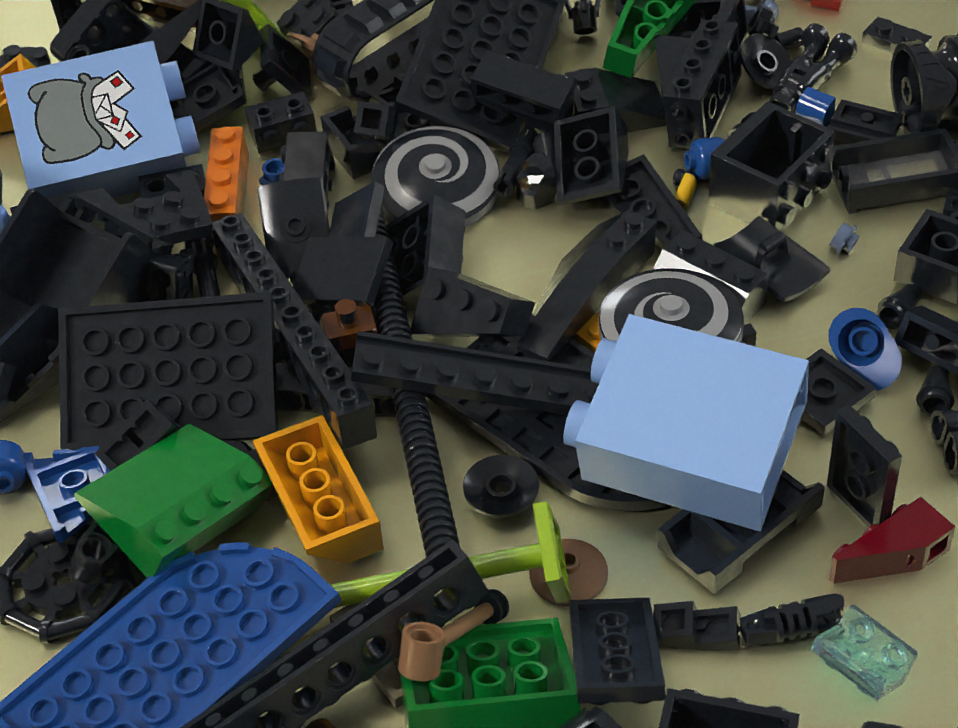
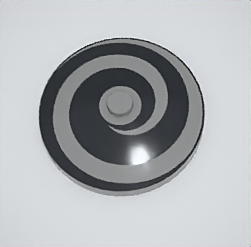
M425 126L402 133L383 147L374 161L371 181H376L384 186L382 207L384 214L391 221L429 197L436 195L465 210L464 226L468 227L487 214L497 200L498 195L493 189V184L500 174V166L495 153L489 145L473 133L450 126Z
M661 268L630 276L617 284L606 295L599 310L600 340L606 338L617 341L628 315L632 314L724 339L742 342L744 315L736 296L716 279L692 270Z

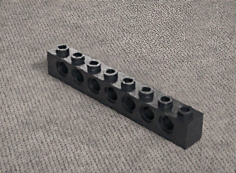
M452 539L180 728H301L308 719L324 708L335 704L341 696L361 682L371 679L378 670L394 659L399 658L402 631L406 625L414 622H427L443 628L448 621L464 610L474 607L481 598L490 592L469 557ZM373 638L372 641H370L369 643L365 644L369 639ZM339 662L336 666L330 668L332 665Z

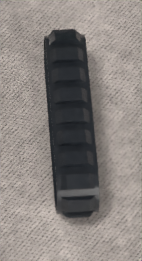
M363 0L335 17L324 27L317 38L313 50V65L318 79L324 87L350 101L368 100L370 94L391 87L394 84V76L407 72L428 17L353 65V62L360 50L370 41L434 0Z

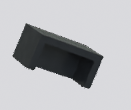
M345 106L320 116L322 129L327 133L332 153L351 178L354 180L371 173L374 161L379 154L378 142L374 137L364 140L362 136L354 133L351 109Z

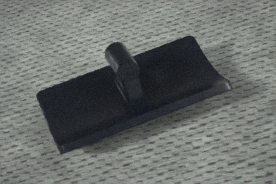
M320 177L278 181L259 186L257 189L265 247L287 279L290 278L294 270L298 271L309 237L329 236L330 228L324 188Z
M757 216L749 225L734 236L713 245L768 273V291L783 302L806 293L831 271L828 265L761 216Z

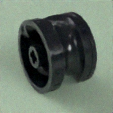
M958 34L942 37L936 51H930L921 40L897 44L891 60L890 83L894 110L896 113L903 114L901 125L903 133L906 135L937 130V127L940 129L946 128L949 132L958 133Z

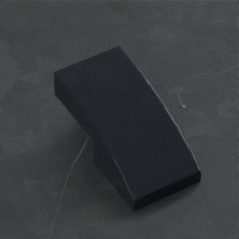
M694 601L654 604L653 619L658 644L692 650H740L739 618H741V614L737 606L697 610Z

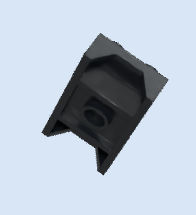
M783 470L761 532L682 509L658 528L657 548L715 595L742 572L743 562L790 523L797 527L823 505L825 486L820 482L804 486Z

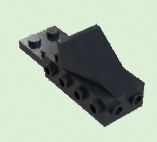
M721 0L717 15H713L712 20H701L696 32H692L690 38L656 35L655 46L669 147L689 150L694 140L713 137L742 75L740 47L742 42L748 37L745 0Z

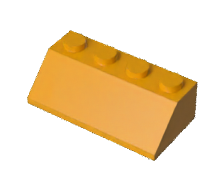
M323 415L252 440L307 555L350 563L384 550L380 520Z

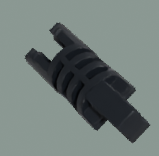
M832 593L802 599L800 603L793 601L790 604H780L778 609L775 606H771L739 618L741 635L749 646L782 643L784 638L787 641H791L796 637L799 639L807 636V633L813 636L843 628L844 618L841 615V611L844 608V596Z

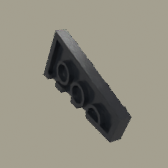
M644 154L627 162L622 192L598 197L618 214L629 210L657 221L655 244L661 249L670 243L682 230L703 240L702 234Z

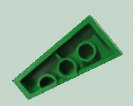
M627 0L607 45L602 68L632 78L656 50V35L667 36L696 0Z

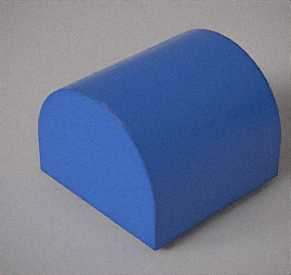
M807 87L797 102L795 113L827 127L830 125L831 118L835 113L836 98Z

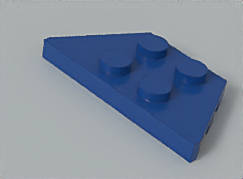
M99 446L82 447L77 450H54L53 458L34 459L32 452L25 453L27 474L58 544L67 540L93 519L75 499L74 495L75 492L111 471L94 454L100 448Z

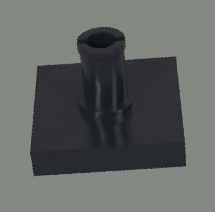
M267 24L259 30L264 43L260 46L262 70L253 75L255 85L260 90L265 91L269 86L278 81L292 94L304 91L307 99L312 96L309 59L270 24Z

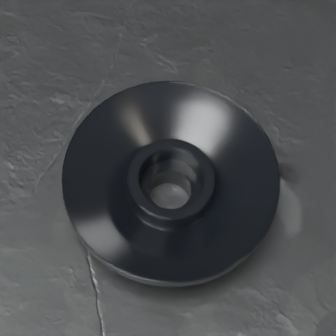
M764 34L750 35L741 44L740 60L746 73L757 84L768 89H774L784 70L791 63L787 51L775 39Z
M494 455L478 461L468 470L463 481V493L467 503L475 511L495 518L510 517L525 511L535 501L539 492V479L534 468L525 460L512 455Z

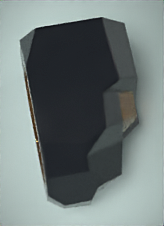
M546 153L531 154L525 160L522 170L516 177L517 199L526 208L536 210L553 203L556 196V175L553 164Z

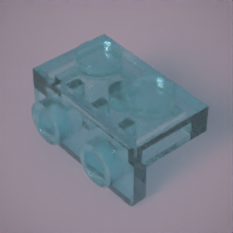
M854 604L846 608L838 625L815 638L810 649L821 657L829 667L839 671L856 684L861 692L870 695L876 701L904 684L918 656V652Z

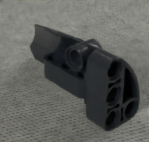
M85 0L54 37L50 44V52L61 62L139 44L158 30L159 27L155 26L153 28L141 20L121 0ZM181 43L165 63L177 61L183 82L210 65L204 59L192 55L193 51Z

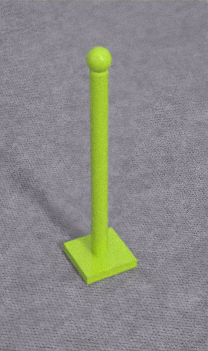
M547 501L533 504L539 543L469 557L481 579L543 567L546 583L556 603L568 602L572 598L560 528ZM409 569L329 584L339 593L342 602L335 608L363 602Z

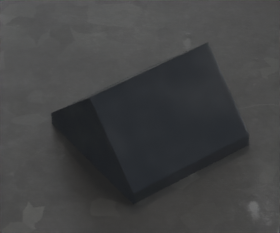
M202 0L192 55L229 70L237 71L264 43V40L248 10L222 0Z

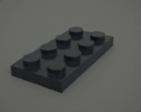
M650 597L569 600L577 703L604 705L610 702L647 704L652 701H665V681Z

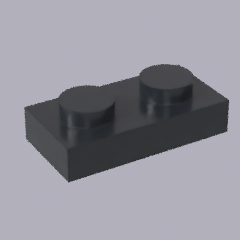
M877 17L864 30L862 42L893 53L897 44L901 42L921 40L929 49L932 41V36L881 17Z

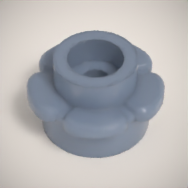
M845 222L840 226L829 246L837 250L836 254H841L843 250L850 253L860 237L855 233L857 226L851 227Z

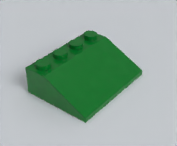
M189 423L75 492L74 497L148 578L150 576L154 577L171 561L190 552L197 551L259 509L271 491L273 484L266 472L250 455Z
M558 618L478 625L444 647L441 672L436 679L415 681L404 677L400 673L406 728H559L580 711V703H577L575 674Z

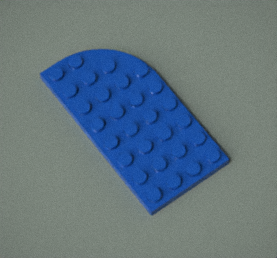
M234 542L219 544V549L198 555L190 552L171 561L154 577H148L0 701V728H180L266 669L342 602L339 593L303 560L276 547L270 550L251 547L250 543Z

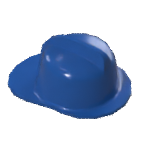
M865 308L847 309L833 319L829 328V344L837 359L876 387V391L889 387L898 378L902 369V356L898 345L883 321L874 312Z

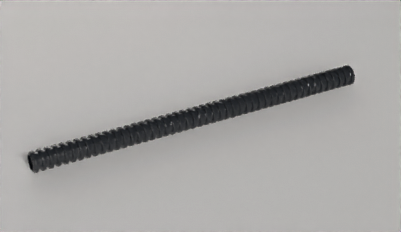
M382 204L375 237L389 238ZM391 249L373 305L378 332L380 335L412 339L398 272ZM391 388L425 557H428L452 539L460 547L426 394Z

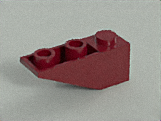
M920 496L909 505H900L892 513L891 517L881 524H873L868 527L863 535L852 544L840 546L831 558L832 565L829 580L834 584L923 570L950 551L956 526Z

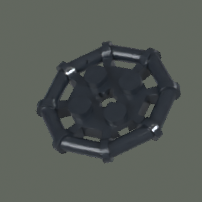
M86 524L69 537L68 545L63 542L58 544L52 528L36 533L32 531L24 534L25 539L0 567V623L5 626L12 625L38 637L41 643L48 644L52 643L55 638L86 630L114 607L126 592L133 590L135 578L131 575L127 555L123 553L114 563L113 575L103 576L102 579L95 583H82L72 576L70 563L80 537L91 525ZM51 544V545L45 550L44 546ZM34 552L36 559L25 572L18 571ZM69 576L72 580L69 584L62 583L59 587L57 586V581L63 577ZM12 587L23 588L25 597L14 602ZM104 591H106L105 595L101 598V600H100V601L97 603V605L94 607L93 604L97 601V599L101 596V594H102ZM34 611L45 616V618L40 621L28 614ZM75 611L76 615H79L65 619V613Z

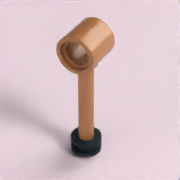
M490 589V593L481 598L474 606V609L444 628L427 622H414L406 625L402 631L398 665L399 672L404 677L415 681L436 679L441 672L444 647L481 623L495 624L504 619L509 613V602L506 596L499 590Z

